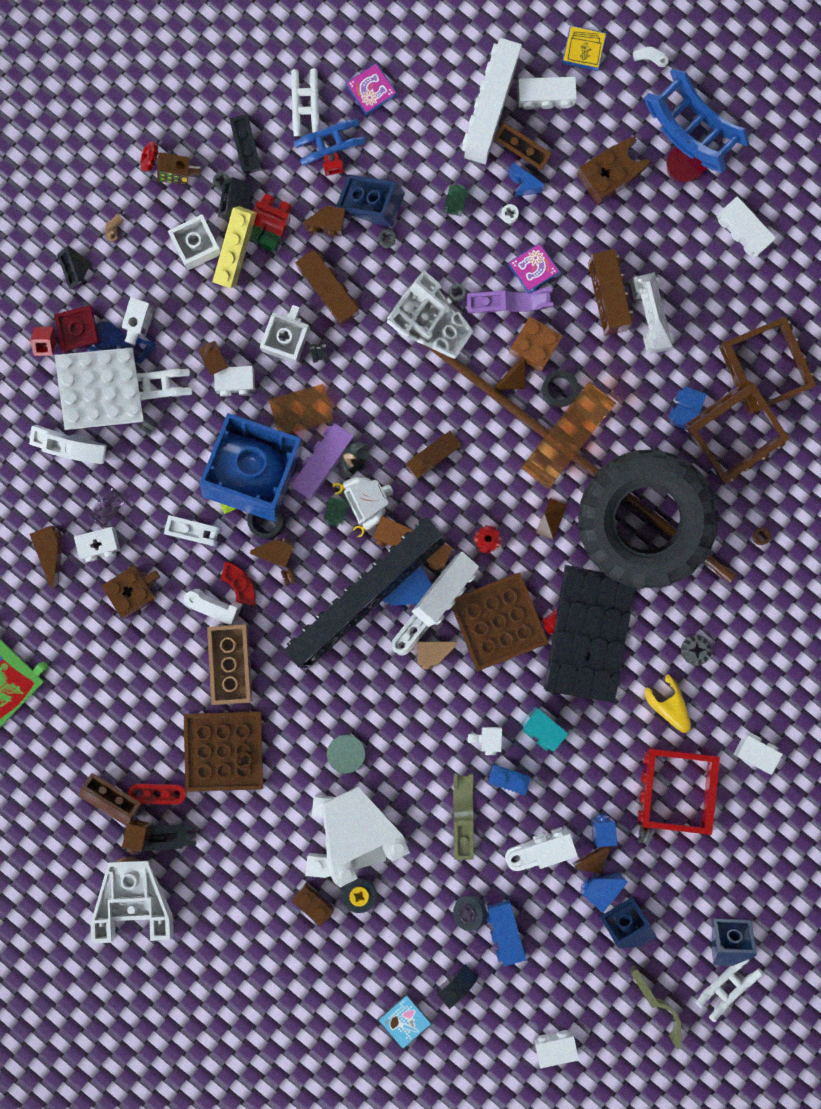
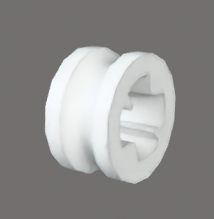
M512 204L504 206L501 213L503 221L506 223L515 222L519 214L518 208ZM507 210H510L511 212L515 213L513 214V218H510L509 215H505L507 214Z

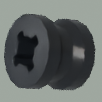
M326 342L321 343V345L311 344L313 363H317L319 360L328 361Z

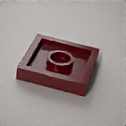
M88 305L54 314L61 351L67 352L100 343L92 306Z

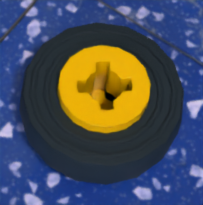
M357 878L346 884L342 892V901L345 907L354 913L369 911L375 905L377 898L374 885L365 878Z

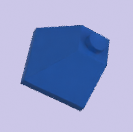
M620 873L596 875L590 879H585L581 885L582 889L580 892L604 913L628 882Z

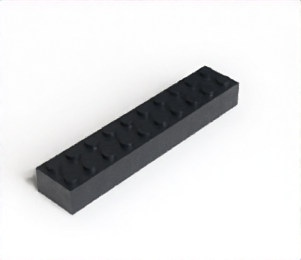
M428 517L420 519L415 524L416 528L411 533L409 531L405 533L398 545L391 546L386 551L387 555L384 558L377 559L372 564L373 568L371 570L363 572L358 577L359 581L357 583L349 585L343 591L344 595L334 599L329 604L330 608L325 612H320L311 625H306L297 638H292L286 644L287 647L284 651L298 668H311L450 539L435 521Z

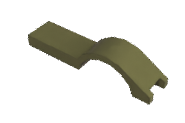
M469 773V776L454 774V860H474L473 773Z
M633 965L628 970L652 1008H665L672 1013L674 1024L669 1037L677 1050L682 1047L681 1022L678 1014L668 1002L655 999L638 969Z

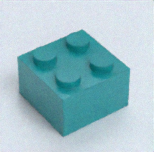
M534 707L520 724L524 727L522 731L531 739L535 736L538 739L536 743L545 751L550 749L554 752L568 735L566 731L537 707Z

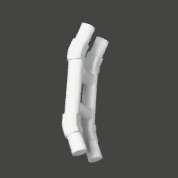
M314 68L310 70V88H299V71L293 69L291 71L294 136H301L300 115L311 114L312 133L320 130L318 71ZM299 96H311V107H300Z
M168 369L136 373L138 382L142 381L143 392H139L140 400L192 394L191 387L170 388L169 377L189 376V369ZM161 379L162 390L151 391L150 380Z
M750 959L737 965L729 966L702 992L696 1001V1004L702 1008L715 993L723 1000L709 1016L713 1022H716L731 1003L764 975L762 970L758 968L746 976L743 981L737 977L735 973L749 962ZM728 979L736 986L729 995L721 988Z

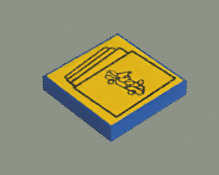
M570 25L562 64L598 71L607 33Z

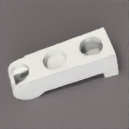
M193 589L184 596V602L188 607L229 625L237 621L242 604L238 602L228 605L206 596L200 589Z

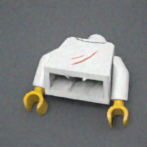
M359 476L346 480L343 484L334 483L332 486L333 488L341 487L340 491L335 494H345L359 524L363 523L362 526L358 525L353 529L354 531L357 528H361L362 534L357 537L363 536L365 530H370L380 522L381 517L386 512L385 506L389 504L386 497L393 495L390 485L381 487L377 480L371 481L369 478Z

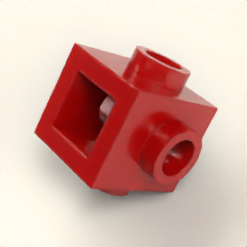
M485 525L484 528L481 527L479 531L475 532L473 542L476 543V548H480L479 552L490 554L491 551L494 552L496 548H500L502 537L499 536L500 532L496 531V527ZM485 536H491L492 541L486 542Z

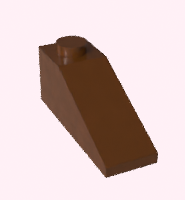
M448 431L408 461L406 468L418 481L462 445L452 432Z
M50 525L29 535L50 588H57L59 585L62 553L61 539L63 537L59 528L56 529V527Z

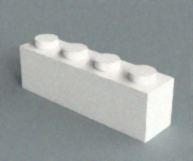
M464 552L454 556L411 612L428 627L433 624H439L444 618L443 613L446 610H450L455 604L454 599L456 596L459 597L466 590V583H470L477 574L475 572L479 566Z

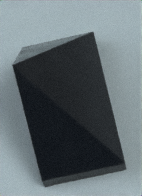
M66 246L57 256L69 289H74L83 281L91 262L70 246Z

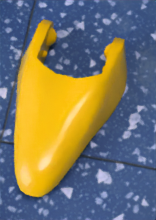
M667 674L665 681L674 689L675 694L664 702H658L652 694V689L646 687L644 689L645 698L648 704L672 726L682 733H687L691 729V722L678 683Z

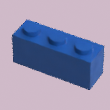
M506 900L487 906V923H492L493 931H490L493 943L497 942L499 948L495 950L498 962L502 961L505 967L526 961L510 901Z

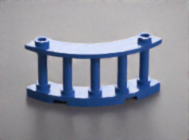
M672 69L670 73L673 82L661 95L648 93L644 97L646 105L653 119L657 117L661 123L660 129L678 149L691 159L696 157L702 161L701 165L722 173L726 169L724 156L736 143L745 146L749 145L746 129L736 126L717 115L697 94L687 72ZM678 89L683 100L670 112L665 100ZM689 106L697 117L683 129L675 118ZM703 121L713 131L699 143L690 134ZM720 134L729 139V141L718 152L708 148Z

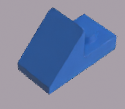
M513 163L509 168L508 175H510V179L517 184L521 183L515 197L539 194L543 191L545 184L520 166Z

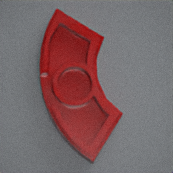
M225 561L221 580L227 582L234 589L236 602L255 606L256 593L250 577L240 567Z

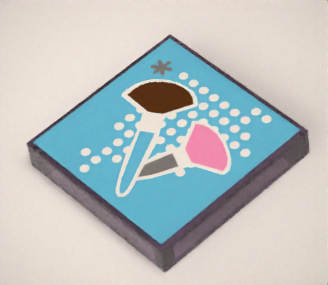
M408 993L403 995L377 1018L379 1023L402 1050L432 1025L431 1020Z

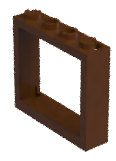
M786 317L728 340L719 346L737 388L746 382L747 379L732 346L778 326L780 327L805 385L766 401L769 407L816 387V378L812 372L810 373L808 360L805 355H802L798 338L794 337L792 332L793 326L789 320L787 321ZM752 394L742 399L749 416L762 410Z
M749 380L684 424L719 479L725 484L734 481L741 472L750 470L757 461L766 459L773 450L782 448L786 444L785 442L790 439L755 384ZM752 394L778 436L724 472L698 430Z

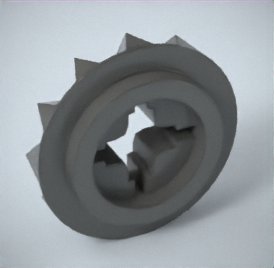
M692 635L683 641L681 654L687 663L698 666L705 664L711 658L712 648L710 642L704 636ZM696 642L698 648L704 649V651L698 653V656H696L695 652L689 651V649L695 648Z

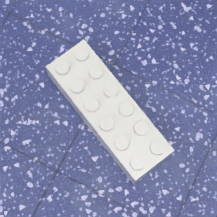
M499 38L498 44L494 43L492 56L485 71V79L482 80L480 94L474 106L475 110L469 121L468 133L465 134L462 151H465L464 158L486 165L518 64L522 44Z

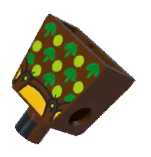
M159 152L157 182L187 184L188 177L200 178V166L189 165V157Z

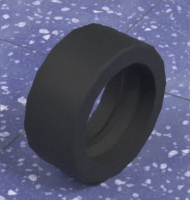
M566 370L551 372L542 384L543 398L553 407L562 408L570 405L575 400L579 391L577 379ZM564 378L570 383L571 393L566 399L557 400L551 396L549 385L554 379Z
M279 510L276 527L269 532H262L256 527V515L249 513L247 516V524L250 531L262 539L276 537L284 527V516L281 510Z

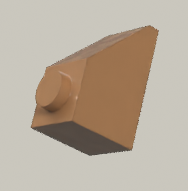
M418 642V665H422V669H433V665H438L456 647V642Z

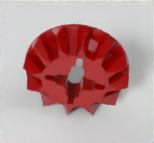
M153 141L145 145L141 154L140 165L142 171L145 172L151 171L157 160L158 145Z

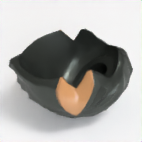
M359 441L353 442L344 449L340 455V467L345 475L354 476L356 471L365 468L363 462L369 459L368 444H363Z

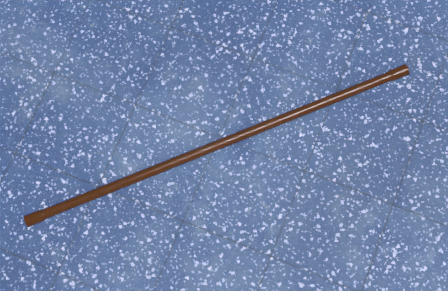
M423 345L590 475L594 476L599 470L458 359ZM629 493L622 499L673 538L677 529ZM710 555L704 562L728 583L736 576L734 572Z

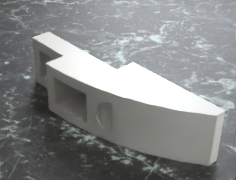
M38 425L32 426L29 444L42 448L43 452L78 461L104 463L107 445L74 434L69 436Z

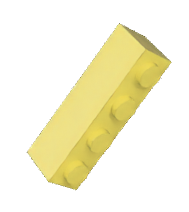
M240 206L233 208L213 278L214 283L228 288L237 285L257 212Z

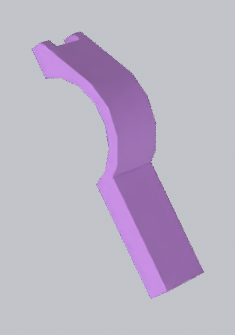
M541 288L530 294L527 292L517 293L508 291L467 293L468 314L500 311L529 312L553 307V302H550V292H553V288Z

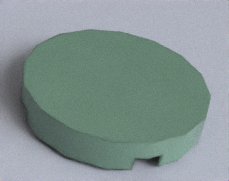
M340 735L333 739L328 746L327 760L330 766L337 772L344 774L352 773L359 769L364 762V746L355 736Z

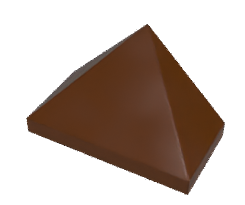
M523 357L496 384L495 389L500 391L523 390L525 388V359Z
M549 498L536 534L554 540L567 504Z
M608 846L599 847L572 864L576 870L601 874L610 849Z

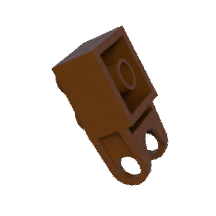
M630 137L611 146L579 167L577 176L597 205L628 186L652 163L650 158L634 161L629 157L628 151L637 141L635 137Z

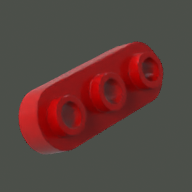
M137 783L129 788L128 795L141 804L177 805L186 799L187 792L179 784ZM136 790H140L142 792V795L140 797L136 795ZM156 790L161 792L160 797L155 796ZM179 791L180 797H175L174 792Z

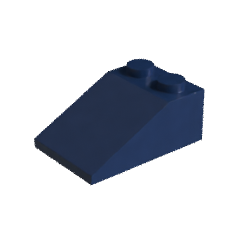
M348 174L336 207L345 209L346 214L371 223L393 227L405 192L396 182Z

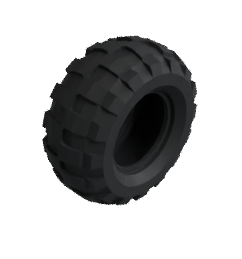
M652 449L637 450L624 453L612 459L591 478L580 501L578 513L579 533L589 558L606 576L616 582H621L634 588H662L671 586V584L679 580L686 579L695 572L702 562H705L712 551L713 543L718 534L719 509L709 482L691 463L666 451ZM643 487L659 488L669 493L676 501L680 513L679 526L673 538L665 545L651 550L638 549L626 543L619 535L615 525V514L621 500L630 492Z

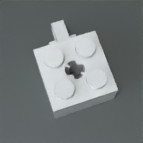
M292 305L290 313H285L284 316L272 313L260 345L262 352L298 364L310 331V326L302 323L301 318H298L301 310L300 307ZM288 335L289 339L283 341L281 337Z

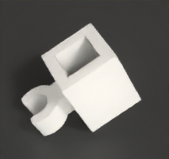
M482 727L481 735L468 734V743H481V751H485V755H497V752H501L502 728Z

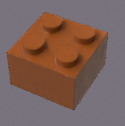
M529 317L511 346L509 354L518 359L523 357L526 364L542 372L559 344L562 335L534 318Z

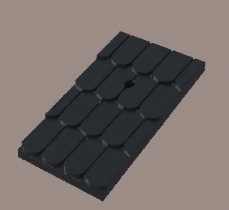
M565 565L544 682V690L546 692L615 703L625 650L624 644L631 616L630 610L635 591L634 587L616 582L606 576L604 572Z

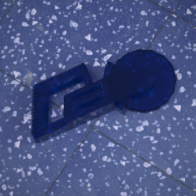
M100 322L96 324L100 343L95 344V346L99 349L114 350L120 346V349L133 348V350H136L140 344L147 345L139 355L134 354V360L137 363L141 364L156 346V343L137 338L135 345L124 341L126 334L121 333L120 329L117 330L112 323Z

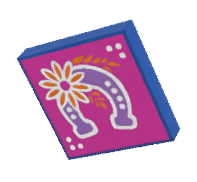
M377 63L345 83V86L366 116L397 96V92Z
M540 243L508 262V266L528 294L560 275L559 269Z

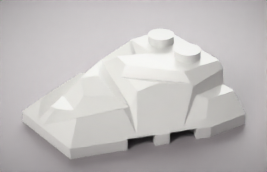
M424 270L389 314L387 323L401 335L455 359L473 333V330L461 313L454 311L450 305L452 303L451 299L444 297L440 291L442 287L439 282Z

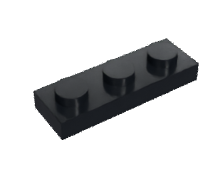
M248 114L229 118L243 174L262 170Z

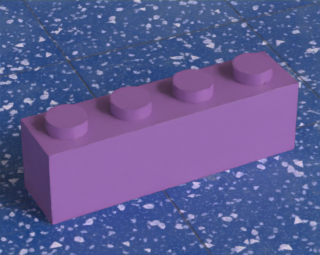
M335 423L333 426H328L323 434L325 438L322 442L318 441L313 448V455L304 460L301 465L303 469L300 473L296 472L290 481L292 482L291 487L310 501L340 460V455L344 449L354 440L353 435Z

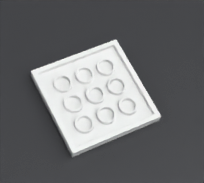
M133 348L55 355L65 430L143 422Z

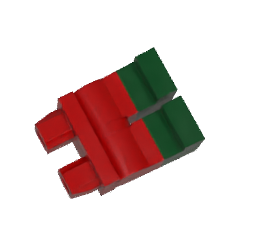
M265 194L261 202L257 201L256 207L253 210L257 214L249 242L256 245L260 244L261 247L277 253L291 219L289 215L291 204L281 201L279 208L276 209L272 207L275 198Z

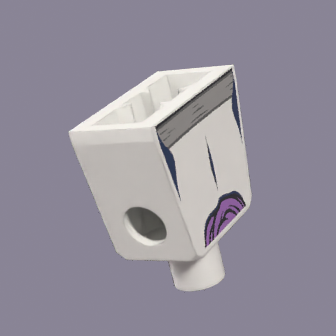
M130 297L122 328L127 331L125 342L135 345L138 335L146 336L156 311L149 303Z

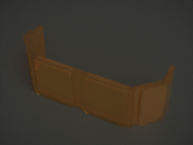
M588 382L521 469L549 490L597 426L616 405V402L592 383Z

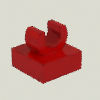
M334 153V161H329L328 156H324L325 163H323L325 176L344 173L342 160H339L337 153Z

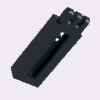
M183 823L153 824L149 845L143 851L183 849L184 846L197 845L196 841L188 840V838L196 837V833H188V830H195L196 825L183 826ZM126 826L123 828V836L125 834ZM164 833H169V839L177 838V841L165 842Z

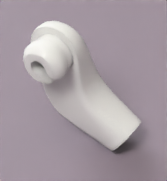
M646 47L633 52L634 61L649 59L659 67H665L669 62L668 56L654 47Z

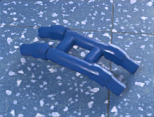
M358 120L342 121L325 129L306 134L294 141L295 147L299 148L315 140L319 150L300 159L301 164L305 166L323 158L325 155L329 156L342 150L365 144L364 137L343 141L340 131L359 126ZM333 134L336 145L326 148L322 138Z

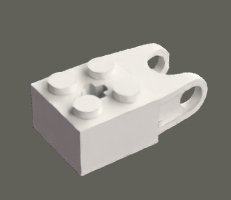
M559 827L551 830V834L544 836V833L533 836V840L509 848L505 854L509 868L514 871H520L538 865L541 869L578 857L570 833L567 829ZM513 856H520L519 861H511Z

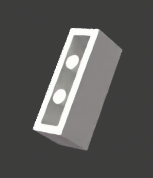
M576 77L524 78L518 80V108L531 110L534 107L551 109L554 106L570 108L575 105Z
M738 197L720 211L717 216L720 225L727 228L731 232L732 238L740 242L744 246L745 252L754 258L776 239Z

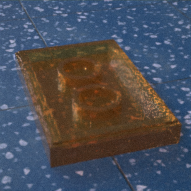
M324 384L268 399L276 428L279 431L290 434L334 421Z

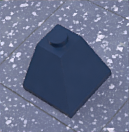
M633 897L599 917L618 948L641 947L657 937Z
M712 919L711 950L714 965L734 966L757 956L752 920Z

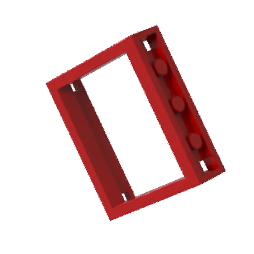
M647 748V752H645L643 757V763L646 764L645 771H642L641 783H644L643 791L639 793V802H642L641 810H638L637 813L639 825L646 828L712 835L720 757ZM656 756L708 762L701 827L649 821Z

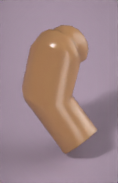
M118 214L105 225V236L110 242L118 239L117 227L124 221Z

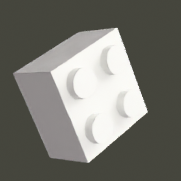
M203 215L168 231L187 270L219 256L221 253Z

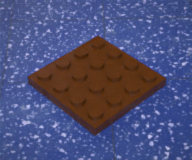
M521 572L454 599L455 604L452 606V610L477 672L549 644Z
M262 711L184 714L185 792L264 789ZM241 752H248L253 758L252 765L246 770L238 769L235 765V757ZM245 755L242 758L239 757V764L242 766L248 764L249 758Z

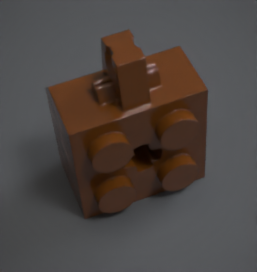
M133 565L101 587L121 619H127L157 599L152 590L155 587L153 582L161 577L156 570L147 575L146 572L141 573L138 566ZM128 588L133 589L131 592L132 596L126 594Z

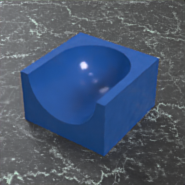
M227 413L200 480L202 497L275 522L301 456V438Z

